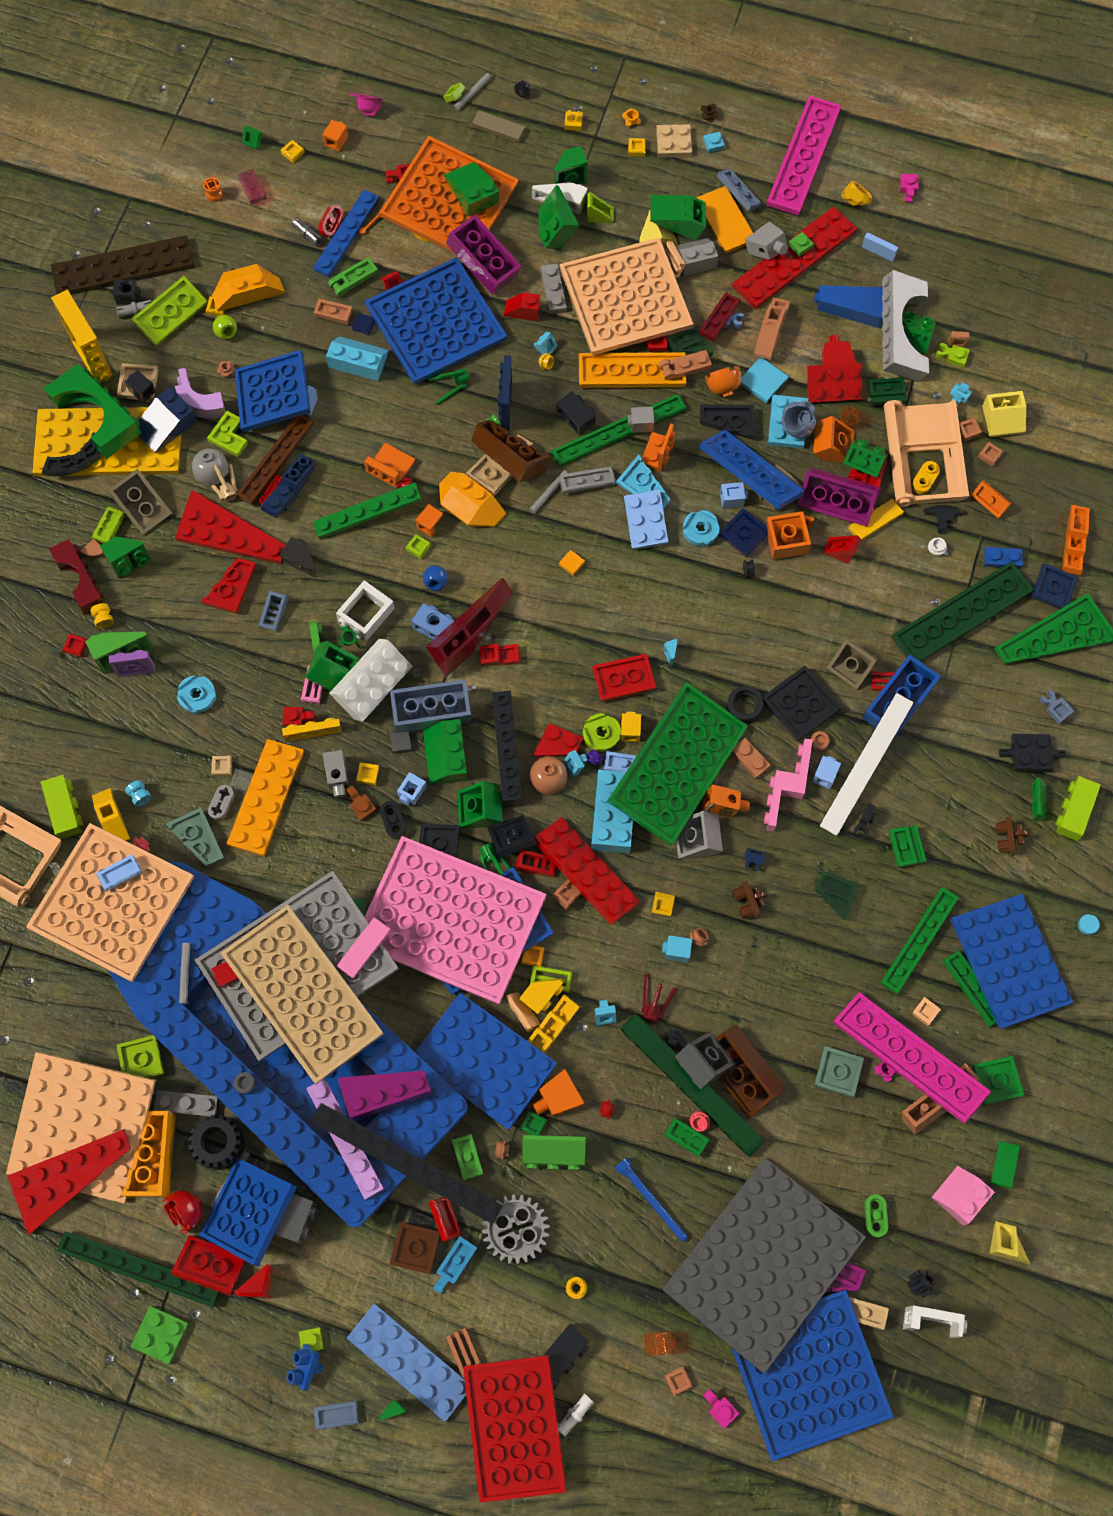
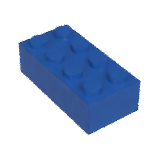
M909 654L865 711L862 719L877 728L896 693L914 702L892 739L894 741L936 686L941 676Z

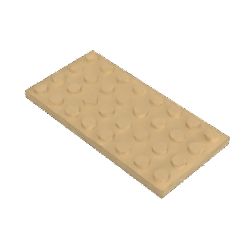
M289 905L283 907L221 952V955L316 1085L384 1035Z

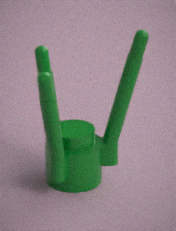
M465 368L429 378V381L452 377L454 384L459 385L435 402L436 405L460 389L467 387L466 383L470 379Z
M339 625L338 629L343 632L340 636L341 642L337 646L341 648L343 645L350 646L355 643L357 648L360 649V640L356 638L355 632L348 629L347 626Z
M488 843L479 849L481 853L479 859L483 869L487 870L486 861L487 863H494L499 874L503 875V871L497 861L498 858L508 870L512 868L503 856H498L493 843Z

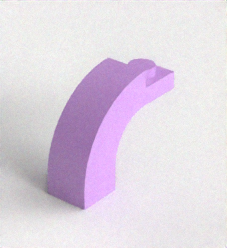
M186 368L178 369L180 376L177 377L178 385L175 386L176 392L194 410L195 415L206 419L221 418L226 412L221 392L208 395L196 393L191 389Z

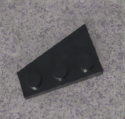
M700 404V424L722 431L727 430L729 433L754 440V405Z

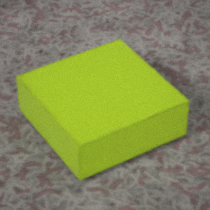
M415 534L405 548L409 553L422 559L431 547V543Z

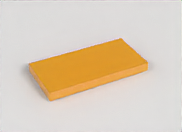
M726 186L696 197L706 202V222L723 252L728 254L745 247V239L752 235L753 232Z

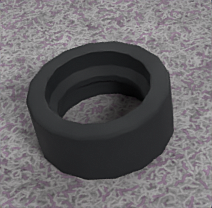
M741 686L730 693L726 707L727 711L745 724H750L759 718L764 703L759 691L753 687ZM745 695L754 699L756 702L755 711L747 715L737 712L734 708V701L737 697Z

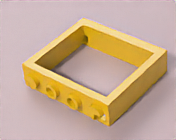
M65 290L51 297L71 342L92 377L97 378L100 383L108 381L113 375L100 344L69 291Z

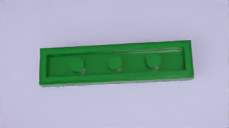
M960 950L956 951L944 959L942 963L990 1028L996 1024L994 1016L970 964Z

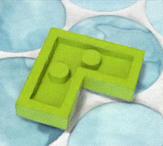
M229 411L225 412L207 437L208 442L236 457H239L248 445L246 439L235 434L240 427V417Z

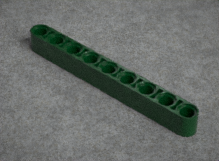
M634 1014L620 1028L623 1034L701 1111L708 1114L710 1120L748 1157L751 1158L765 1143L760 1135L709 1085L700 1089L692 1081V1078L675 1058L677 1054L639 1016Z

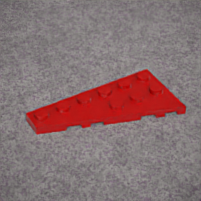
M191 490L175 536L176 541L282 565L287 550L285 544Z

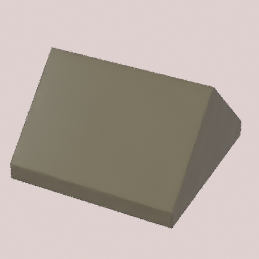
M846 638L827 666V669L857 690L874 670L878 659Z

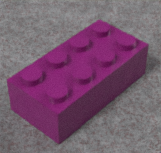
M473 215L449 233L446 244L492 295L518 276L521 265L476 215Z

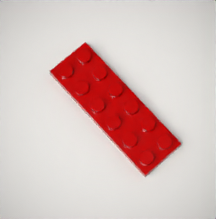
M563 817L534 837L536 845L610 925H613L640 903V900Z

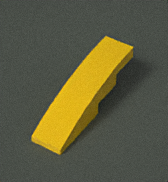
M563 995L541 1025L530 1036L528 1042L545 1054L581 1006L568 996Z

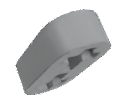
M229 785L218 787L208 807V814L214 821H221L226 817L234 800L235 794ZM228 791L229 796H225L223 799L221 793ZM220 806L221 814L217 813L215 815L213 810H217Z

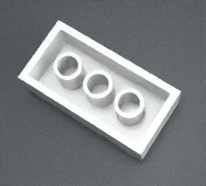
M378 639L329 694L353 719L364 721L413 666L389 640Z

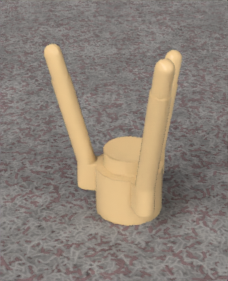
M229 464L232 485L225 482L218 466L214 465L222 485L220 490L215 485H211V487L218 494L220 500L224 499L225 502L234 500L239 490L236 486L232 464Z

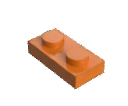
M984 480L971 494L973 498L997 518H1000L1012 504Z

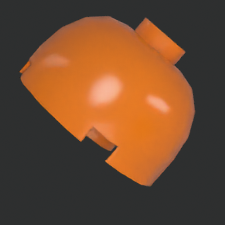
M734 366L735 370L731 371L729 367L710 373V377L706 375L705 379L709 390L716 395H723V398L734 395L733 391L737 390L741 385L739 366Z

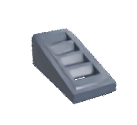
M269 591L258 626L277 632L289 597ZM273 599L279 600L281 603H274ZM271 606L278 607L279 610H278V611L272 610V609H270V607H271ZM268 612L276 614V618L267 616ZM265 620L274 621V625L265 623Z

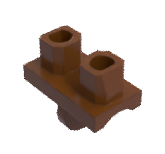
M1005 817L1006 821L995 823L997 835H1008L1007 840L998 841L999 852H1010L1012 856L1018 855L1016 839H1018L1019 845H1023L1024 838L1029 837V832L1023 831L1022 825H1017V831H1015L1012 817Z
M748 881L742 882L740 887L732 891L735 902L745 899L747 904L739 907L741 918L752 917L753 920L759 918L760 910L757 903L759 907L765 906L762 899L767 897L766 892L759 893L757 887L751 891Z

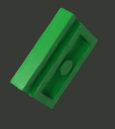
M917 824L888 831L897 868L926 863Z

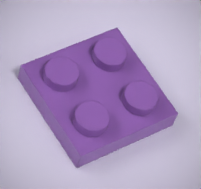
M136 650L134 653L127 654L120 652L109 656V663L117 677L155 672V665L147 651Z

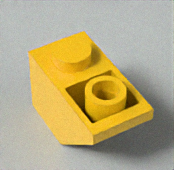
M556 978L533 981L519 999L537 1014L541 1010L545 1012L551 1005L550 998L553 995L558 996L563 990L562 983L564 980Z

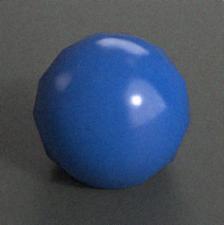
M439 565L429 566L423 574V582L430 590H441L448 583V573Z

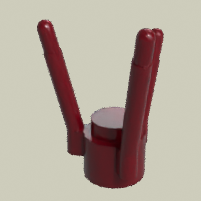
M647 973L644 975L643 1007L641 1013L644 1014V1019L658 1022L659 1019L663 1018V1014L677 988L673 987L660 1010V1005L657 1004L662 984H659L653 1003H649L647 1006Z

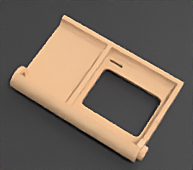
M898 400L886 402L884 404L896 503L906 507L911 504L951 502L967 499L969 492L956 400L943 404L902 407V403ZM941 450L944 457L948 493L914 496L912 494L907 454L910 452Z
M0 806V832L5 831L44 854L43 859L25 886H20L0 874V897L16 907H21L28 903L31 892L58 852L61 840Z

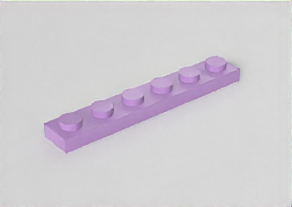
M323 1079L317 1085L313 1084L306 1088L316 1108H318L320 1103H323L344 1115L326 1079ZM330 1133L364 1199L367 1200L383 1191L384 1188L366 1154Z

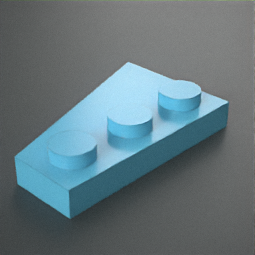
M639 454L616 481L617 485L631 495L660 490L663 510L670 502L669 496L660 483L657 482Z

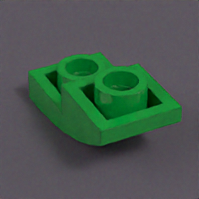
M999 1141L991 1184L1012 1189L1020 1149L1019 1145Z

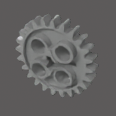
M513 1194L511 1201L504 1196V1203L496 1200L503 1207L494 1224L487 1221L482 1222L483 1225L487 1226V1229L482 1230V1233L488 1234V1237L483 1239V1241L491 1243L487 1249H495L493 1252L494 1257L501 1254V1262L507 1257L508 1264H511L512 1259H515L517 1265H519L520 1258H523L528 1263L527 1256L529 1255L535 1259L534 1252H542L539 1245L546 1246L547 1244L542 1239L549 1237V1234L545 1233L544 1230L550 1227L543 1224V1222L548 1220V1217H541L544 1209L537 1211L539 1203L536 1202L534 1205H531V1198L525 1202L523 1195L520 1196L519 1200H516ZM520 1210L528 1213V1218L525 1221H519L516 1218ZM501 1217L508 1219L509 1223L505 1228L497 1226V1220ZM529 1222L534 1223L530 1227L520 1229L518 1235H515L514 1232H511L502 1237H498L499 1233L513 1229V1224H516L517 1227H520ZM528 1230L533 1231L535 1234V1238L531 1242H527L523 1238V1234ZM509 1237L515 1240V1246L511 1249H507L503 1245L504 1240Z

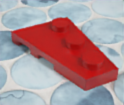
M237 558L224 573V577L219 583L211 588L212 591L208 596L201 600V603L237 614L255 570V562Z

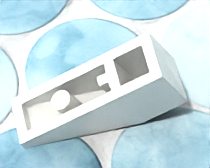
M579 184L533 185L532 199L544 202L553 188L559 185L572 212L579 215L587 200V188Z

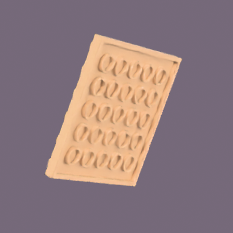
M660 238L560 264L562 276L592 356L693 328L692 319Z
M90 823L26 928L133 983L193 881L194 875ZM133 854L143 873L106 892L96 873Z
M39 1051L35 1052L6 1174L10 1175L125 1129L132 1149L80 1192L125 1204L128 1198L121 1196L123 1188L125 1189L127 1175L134 1162L135 1150L139 1147L140 1135L150 1108L156 1080Z

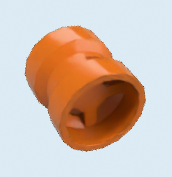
M214 177L207 178L203 183L206 197L211 202H218L223 197L220 181Z

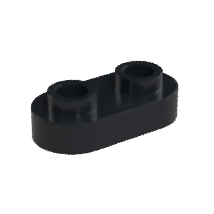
M393 801L383 803L380 807V814L387 835L392 839H400L406 832L400 809ZM389 810L394 811L392 815L387 814ZM394 828L400 829L397 833L393 832Z

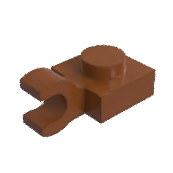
M353 785L346 789L347 794L353 801L349 806L360 821H363L377 811L366 794L360 797Z

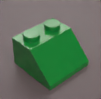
M581 146L572 147L563 152L554 168V184H587L588 161Z
M482 781L457 791L460 828L490 827L503 822L501 786L499 784Z

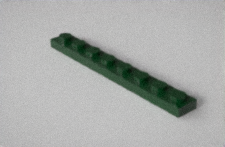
M64 1231L56 1251L214 1308L220 1293L173 1276L171 1274L173 1269Z

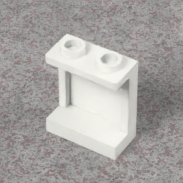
M910 1306L905 1308L903 1329L910 1331L920 1329V1320L923 1319L949 1324L951 1326L950 1338H960L967 1331V1321L964 1320L965 1315Z

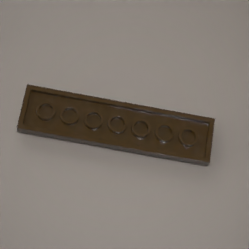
M187 235L50 264L56 294L68 290L70 295L114 285V280H140L195 268Z

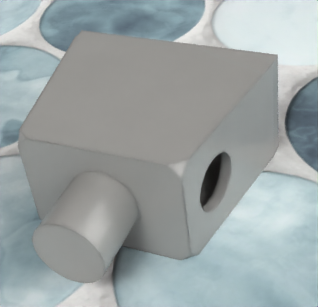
M771 222L766 223L745 239L748 254L770 260L779 253L784 255L788 250L784 232Z
M342 750L323 753L327 784L329 788H333L334 797L345 796L344 786L349 785L345 755ZM336 774H340L339 778L334 779Z

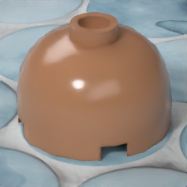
M545 756L534 762L530 769L529 778L531 786L536 792L552 796L564 789L568 773L561 760Z

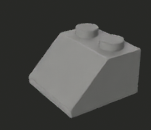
M705 238L675 245L685 262L682 270L683 276L717 268L718 254L711 240Z
M701 811L691 815L676 839L678 859L709 857L723 852L718 814Z

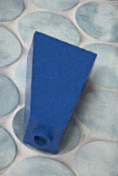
M820 285L818 292H815L814 303H817L818 311L881 328L883 321L882 287Z

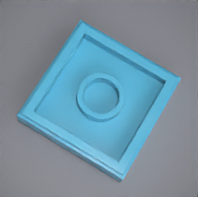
M760 357L741 377V386L767 403L772 398V395H775L784 385L789 376Z

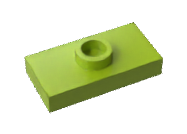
M108 506L92 535V539L104 544L114 538L126 516L125 513Z

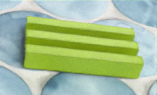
M533 966L530 984L535 979H556L536 975V972L565 976L567 980L563 979L564 982L562 984H566V987L561 992L569 993L572 972Z

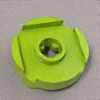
M602 713L588 718L583 728V739L588 747L596 752H605L613 749L619 743L621 728L615 718ZM599 729H602V731H607V733H605V736L601 737L597 735V733H599Z

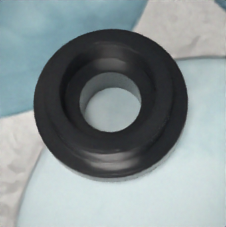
M520 81L516 83L514 91L519 97L526 98L530 95L531 87L528 82Z

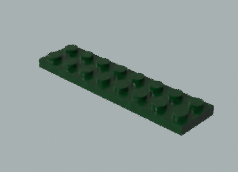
M1011 561L892 634L891 638L906 658L910 654L921 662L1030 595L1034 589Z

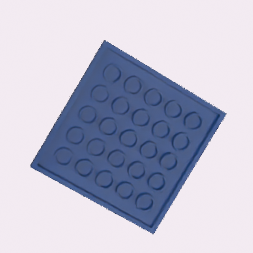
M457 257L364 301L366 308L414 385L507 340L506 333Z
M846 1290L823 1297L818 1301L765 1374L761 1373L732 1349L771 1461L893 1418Z

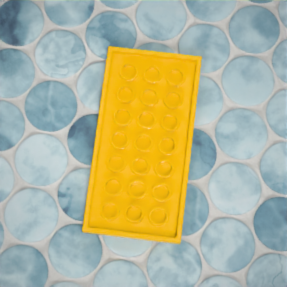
M131 407L126 409L129 411L130 417L134 416L139 420L148 407ZM102 408L38 409L33 475L46 476L43 475L42 470L47 456L62 457L74 455L81 451V448L89 441L92 433H96L100 428L104 418V410ZM181 434L156 454L138 436L107 459L102 455L86 469L65 476L129 475L137 468L142 475L179 474Z

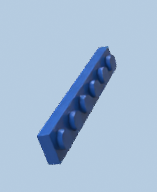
M363 190L314 265V272L330 278L359 233V229L363 227L379 202L378 195Z

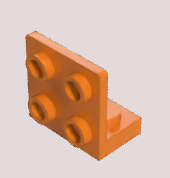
M670 423L666 436L654 432L651 433L642 457L643 462L648 468L661 472L663 465L667 466L669 452L672 451L675 443L676 431H673L674 424Z
M385 443L373 459L368 456L364 464L367 473L397 488V483L406 476L415 463V458Z

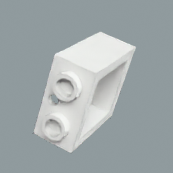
M364 580L336 612L337 622L340 626H347L353 630L358 639L363 638L367 641L395 609L394 602ZM363 595L381 607L365 627H362L346 615Z

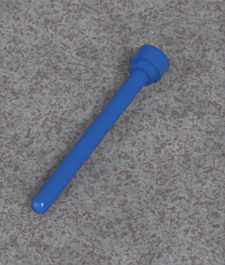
M626 1157L615 1167L616 1171L619 1174L622 1173L623 1176L626 1175L680 1241H686V1233L634 1173L631 1166L632 1163Z

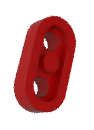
M339 205L329 206L319 222V232L324 237L334 235L343 220L344 213Z

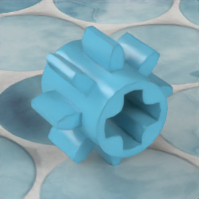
M964 382L961 385L956 383L950 392V395L953 397L952 400H956L958 405L961 402L966 403L972 394V391L969 390L971 386Z

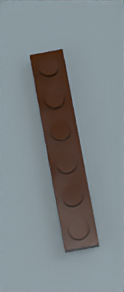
M304 415L293 419L236 495L239 499L251 506L254 505L314 426V421Z

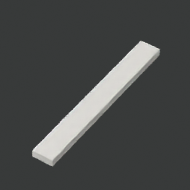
M896 693L820 825L821 828L835 836L838 835L914 702Z

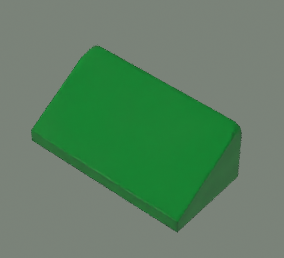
M1036 778L1032 783V819L1034 821H1047L1046 784L1040 778Z
M394 1400L379 1417L381 1420H386L409 1411L398 1400Z

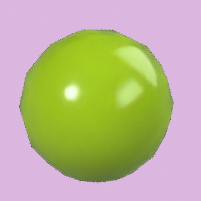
M225 314L218 316L212 325L214 334L224 340L232 338L237 331L235 319Z

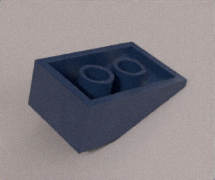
M169 387L155 398L138 420L140 423L138 427L142 433L139 437L156 454L197 421L194 410Z

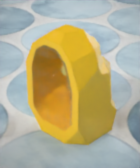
M851 181L841 194V197L853 206H866L872 201V195L855 181Z

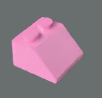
M957 1166L931 1198L965 1226L972 1221L995 1192L978 1177Z

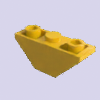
M111 788L92 795L94 808L103 830L125 841L131 840Z

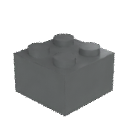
M711 1032L690 1042L675 1056L680 1066L686 1070L692 1081L700 1089L721 1078L736 1064Z
M293 1194L275 1235L303 1246L304 1242H308L312 1230L309 1228L312 1221L315 1222L318 1217V1205L311 1200Z

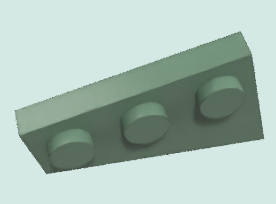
M198 808L166 823V826L207 868L225 860L202 808Z

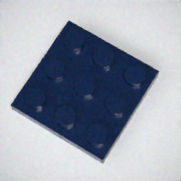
M504 355V363L500 362L498 415L502 427L510 431L511 356Z

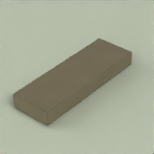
M478 110L472 122V127L517 143H519L525 131V126L480 110Z

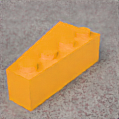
M148 1111L140 1135L139 1147L135 1150L134 1162L131 1170L128 1172L125 1189L123 1188L121 1196L127 1198H165L170 1195L176 1114L169 1111Z

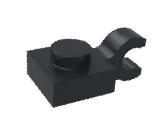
M868 804L858 825L853 830V835L858 830H862L864 832L862 839H866L869 833L867 823L872 824L876 813L873 812L876 807L875 805Z
M670 1028L665 1035L667 1044L675 1049L677 1047L682 1049L687 1038L682 1036L684 1032L678 1028L675 1031Z

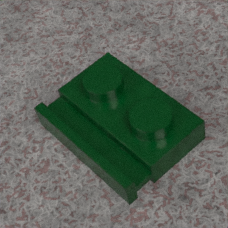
M904 377L868 380L871 406L884 405L892 400H898L902 404L907 403Z

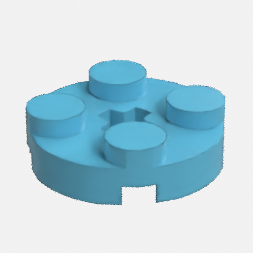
M705 510L688 514L683 523L684 538L693 545L703 548L708 547L709 544L717 539L720 528L716 516ZM703 525L705 531H698L696 527Z
M190 676L180 683L177 699L184 710L192 714H199L208 710L216 701L215 688L206 677ZM194 691H201L200 696L198 698H193Z

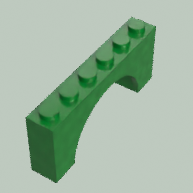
M79 364L43 388L50 401L58 409L71 403L88 402L98 405L104 410L103 422L98 431L90 438L106 459L142 434L138 427L140 426L138 420L134 416L130 417L129 411L124 406L121 408L119 401L115 397L111 398L110 392L105 387H101L97 378H92L88 369H83Z

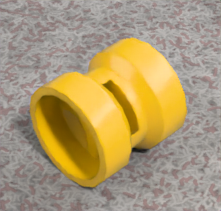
M101 603L91 608L90 611L92 616L95 617L94 623L96 628L104 629L114 624L113 617L109 614L110 608L108 604Z

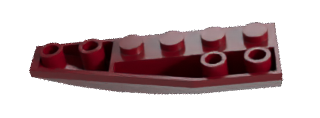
M501 578L426 646L446 677L474 652L513 594L504 578Z

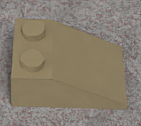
M138 468L108 490L109 495L142 535L172 514Z

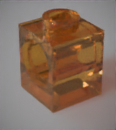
M671 1332L644 1334L646 1356L671 1355L672 1350H676L675 1336H671Z

